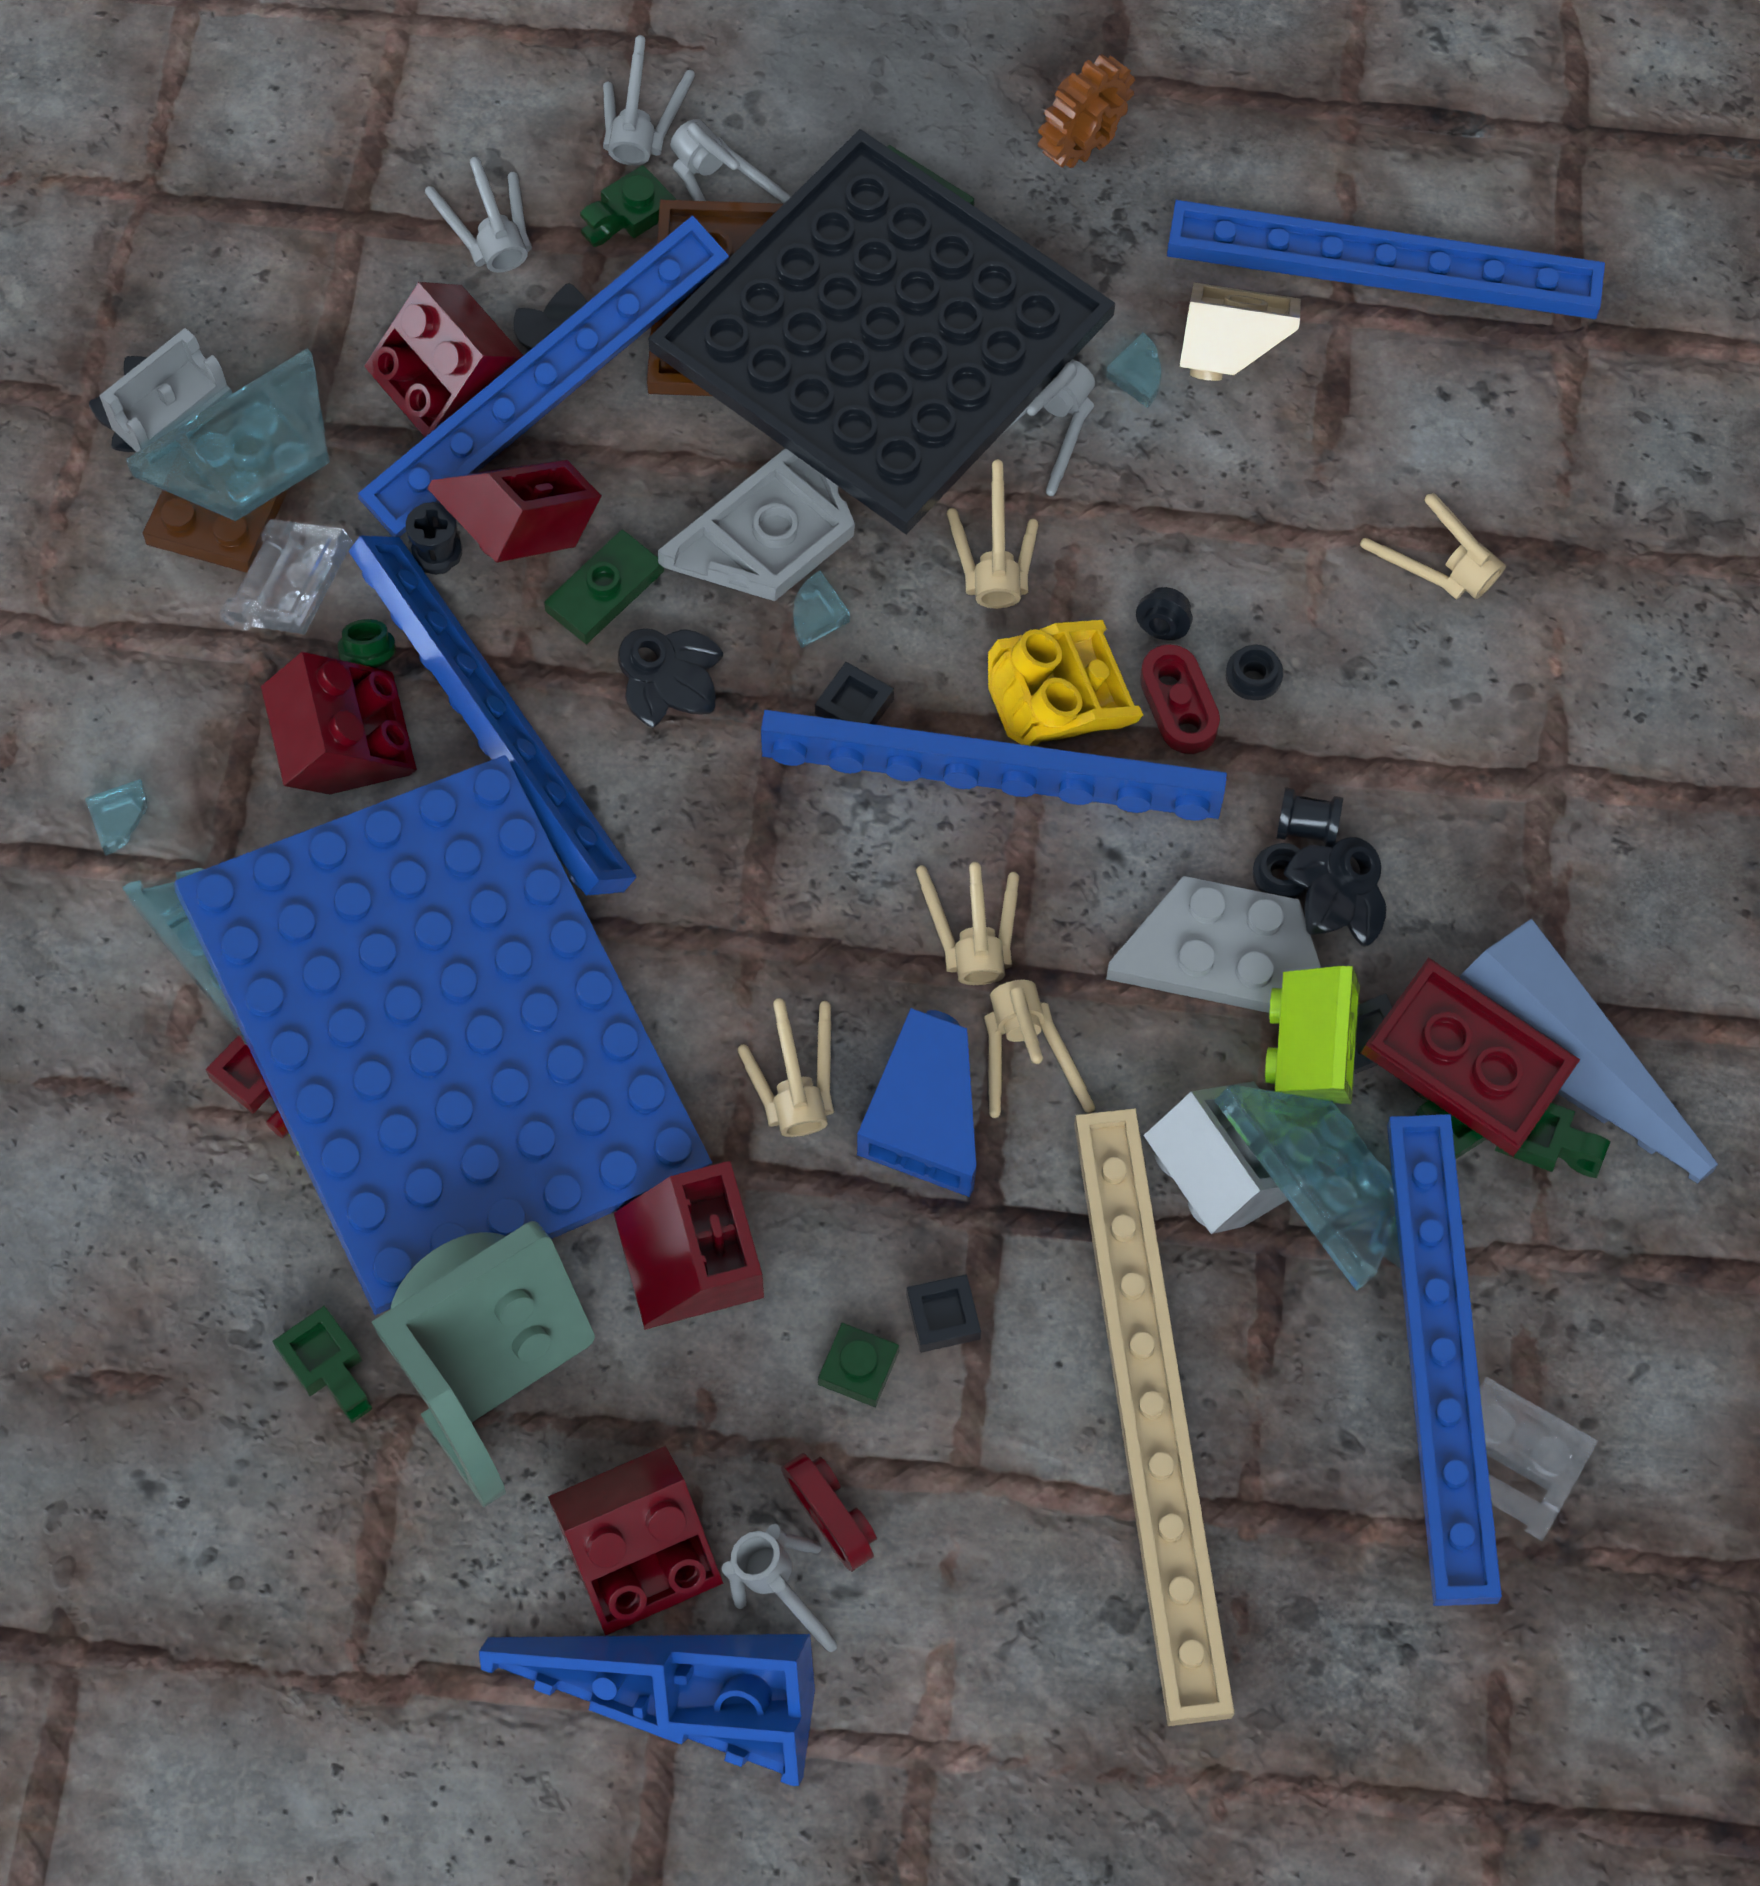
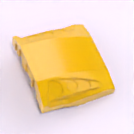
M1103 620L1054 623L1039 630H1029L1023 635L997 639L988 651V690L1009 738L1021 745L1036 746L1044 741L1069 738L1099 730L1121 729L1135 724L1143 716L1142 710L1139 705H1134L1104 635L1107 628Z

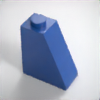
M910 1008L857 1133V1156L970 1197L975 1185L976 1153L967 1028L959 1026L958 1021L946 1013L936 1010H929L924 1013Z

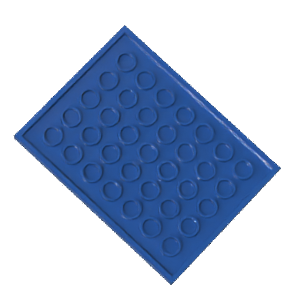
M506 755L175 880V892L374 1315L391 1309V1304L399 1285L421 1259L453 1239L480 1232L498 1233L507 1236L531 1221L538 1222L549 1237L553 1239L619 1210L670 1176L712 1165V1161Z

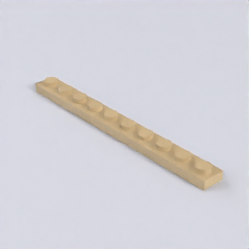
M1136 1108L1076 1115L1074 1126L1168 1726L1232 1719L1234 1707Z

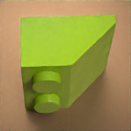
M1333 966L1283 972L1282 988H1272L1270 1024H1279L1278 1048L1268 1047L1265 1082L1275 1084V1093L1280 1100L1352 1104L1360 984L1353 966Z

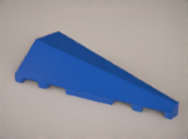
M810 1634L488 1637L479 1650L481 1670L488 1673H493L497 1668L535 1681L534 1690L551 1695L556 1690L589 1701V1710L672 1742L682 1745L687 1739L720 1750L725 1752L724 1761L742 1767L749 1761L781 1773L780 1782L787 1785L799 1786L803 1779L815 1694Z

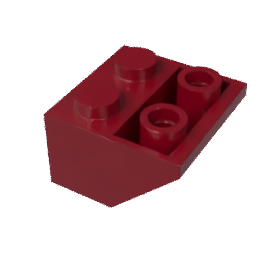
M418 282L364 367L421 434L426 437L524 355L462 285Z
M568 460L512 466L431 480L427 488L476 540L481 550L496 563L576 547L602 497Z
M302 651L261 686L283 786L331 795L410 776L417 770L392 671Z
M731 1161L670 1176L614 1212L644 1330L764 1298L763 1274Z
M666 1446L548 1496L567 1547L605 1636L723 1584L685 1480Z

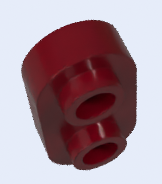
M1167 644L1152 649L1143 660L1140 684L1164 741L1172 749L1184 754H1196L1208 749L1217 737L1220 715L1196 658L1190 651L1178 645ZM1163 676H1171L1178 683L1166 685L1159 679ZM1192 724L1198 728V731L1187 733L1182 731L1180 726Z
M801 1453L781 1467L783 1476L792 1492L837 1557L849 1571L853 1572L874 1557L870 1544L877 1540L873 1528L858 1508L855 1507L848 1512L835 1494L836 1491L841 1489L840 1483L822 1457L811 1461L805 1453Z

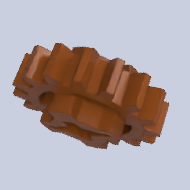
M1101 54L1095 63L1087 60L1078 76L1072 72L1057 87L1058 90L1055 93L1056 99L1053 105L1044 112L1046 122L1038 129V133L1043 136L1037 143L1038 147L1043 150L1042 153L1062 168L1065 165L1069 168H1074L1079 159L1084 163L1088 161L1092 149L1096 147L1098 150H1101L1108 145L1115 137L1120 118L1128 112L1127 101L1134 96V91L1130 87L1134 83L1135 77L1130 74L1131 70L1111 55L1107 58Z

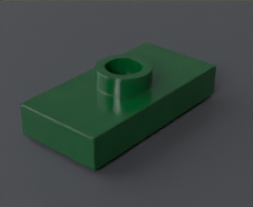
M622 529L544 601L545 611L587 645L664 572V567L658 563L657 556Z

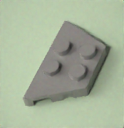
M785 448L658 550V563L669 570L776 601L854 536L855 522L847 503L840 498L838 493L839 486Z
M1183 876L1111 959L1106 979L1270 1013L1272 988H1282L1283 972L1321 968L1311 935L1306 931L1305 916L1299 899Z

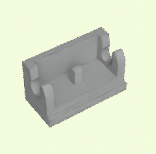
M186 328L99 395L112 430L147 462H150L233 395L231 388L227 386L222 368L215 356L211 355L205 359L200 351L201 347L196 337Z

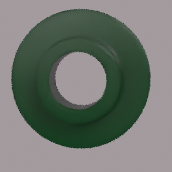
M362 619L349 623L343 628L342 638L338 642V654L341 660L374 668L384 664L385 661L394 655L396 650L395 639L388 632L387 626L383 622L374 619Z

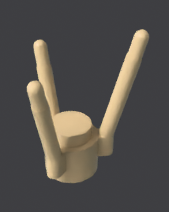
M999 459L994 460L992 463V551L982 554L980 563L976 566L958 511L955 508H949L947 511L952 535L965 573L966 594L976 595V601L981 606L996 609L1014 606L1020 601L1021 595L1028 593V572L1038 529V521L1034 518L1030 519L1023 537L1018 563H1016L1013 554L1005 551L1003 462Z
M1434 493L1426 495V504L1461 543L1445 565L1452 571L1450 577L1369 538H1363L1360 541V546L1363 549L1442 587L1456 600L1465 591L1474 599H1478L1489 590L1506 568V565L1473 537L1448 506Z
M972 862L969 865L973 927L961 931L960 941L955 943L929 872L925 866H918L916 873L945 951L947 972H957L958 981L966 985H986L1002 980L1005 977V969L1012 967L1010 945L1018 896V873L1010 872L1007 878L999 936L997 938L995 937V930L986 927L981 865L978 862Z
M1014 980L996 987L990 994L994 1012L984 1016L988 1032L989 1115L992 1118H997L1001 1113L1002 1035L1006 1034V1038L1009 1041H1025L1031 1061L1034 1064H1039L1043 1060L1037 1037L1041 1029L1083 1110L1086 1113H1092L1095 1110V1105L1053 1023L1048 1003L1040 1002L1036 984L1029 980Z
M777 998L774 1000L773 1006L788 1079L777 1085L778 1094L776 1096L771 1091L749 1047L745 1044L740 1045L738 1053L765 1107L768 1125L770 1127L779 1125L781 1135L785 1137L804 1136L824 1129L828 1125L826 1116L834 1113L830 1095L831 1005L828 1001H822L819 1005L816 1087L813 1086L812 1078L801 1077L786 1004L783 999Z

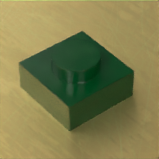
M841 1323L818 1376V1385L876 1408L899 1354V1345Z

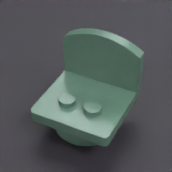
M536 1221L524 1224L507 1236L491 1232L473 1233L458 1237L439 1246L421 1259L405 1276L394 1295L391 1309L372 1321L380 1339L429 1407V1409L421 1413L425 1424L483 1507L506 1494V1490L472 1422L588 1348L595 1339V1334L553 1241Z

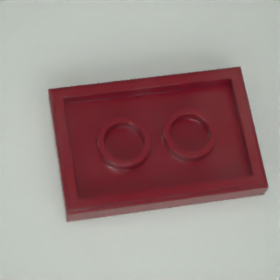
M1429 957L1361 1052V1054L1512 1157L1518 1152L1580 1061L1579 1058Z

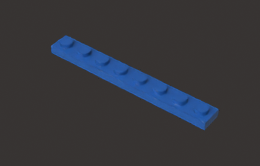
M1181 200L1175 201L1167 257L1589 319H1596L1600 310L1605 262Z
M692 215L358 493V499L392 537L402 536L406 532L405 523L407 517L415 507L429 502L440 503L427 489L431 480L476 473L706 282L729 259V255Z
M360 535L348 552L362 570L364 580L375 589L390 611L393 622L404 631L419 653L421 663L433 673L448 695L452 708L464 718L478 739L481 750L492 760L503 755L507 756L553 849L568 869L572 882L586 896L625 892L637 878L404 542L400 537Z
M764 710L761 726L762 757L773 758L778 763L790 766H797L806 762L827 765L838 772L849 774L864 770L886 773L891 778L900 781H914L919 778L944 781L947 785L958 789H971L976 786L1002 789L1003 792L1016 797H1028L1033 794L1054 796L1074 805H1085L1091 802L1117 805L1120 809L1132 813H1142L1148 810L1175 813L1178 817L1191 821H1199L1206 818L1219 819L1225 794L1226 772Z
M1451 1114L1391 1116L1388 1120L1387 1132L1433 1606L1498 1604L1502 1594Z

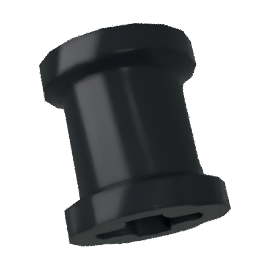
M429 502L415 507L409 513L405 523L407 536L412 542V555L425 573L434 575L447 573L460 562L462 556L461 542L455 536L457 532L456 519L441 503ZM432 517L437 518L439 527H434ZM430 550L435 551L436 560L431 559Z
M1285 787L1276 839L1285 840L1288 835L1323 841L1326 847H1331L1335 844L1343 797L1334 796L1331 801L1299 796L1295 794L1293 788Z

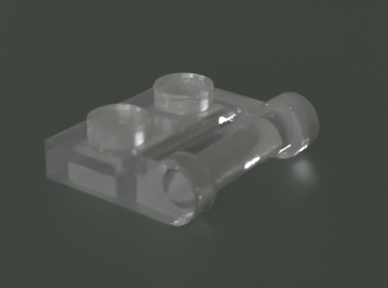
M270 519L261 533L263 543L235 596L226 599L219 612V616L226 624L242 631H248L252 626L305 635L353 541L342 528Z
M1486 1377L1480 1387L1487 1455L1547 1489L1541 1503H1538L1489 1474L1492 1505L1528 1525L1525 1532L1542 1541L1598 1440Z

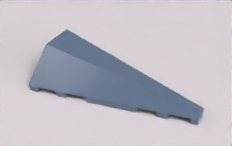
M1530 919L1486 949L1459 976L1460 979L1580 1059L1557 1094L1605 1124L1610 1121L1638 1139L1637 1145L1650 1154L1658 1152L1689 1172V1179L1697 1184L1714 1172L1718 1163L1533 919Z

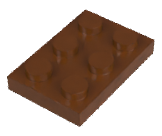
M223 402L190 429L142 533L146 545L251 574L312 436L309 425Z

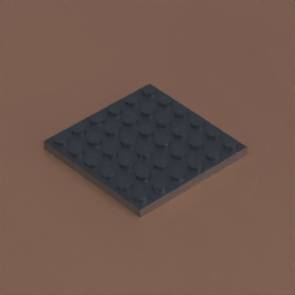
M859 129L648 338L650 352L907 535L1060 373L1066 363L1070 362L1114 316L1115 302Z

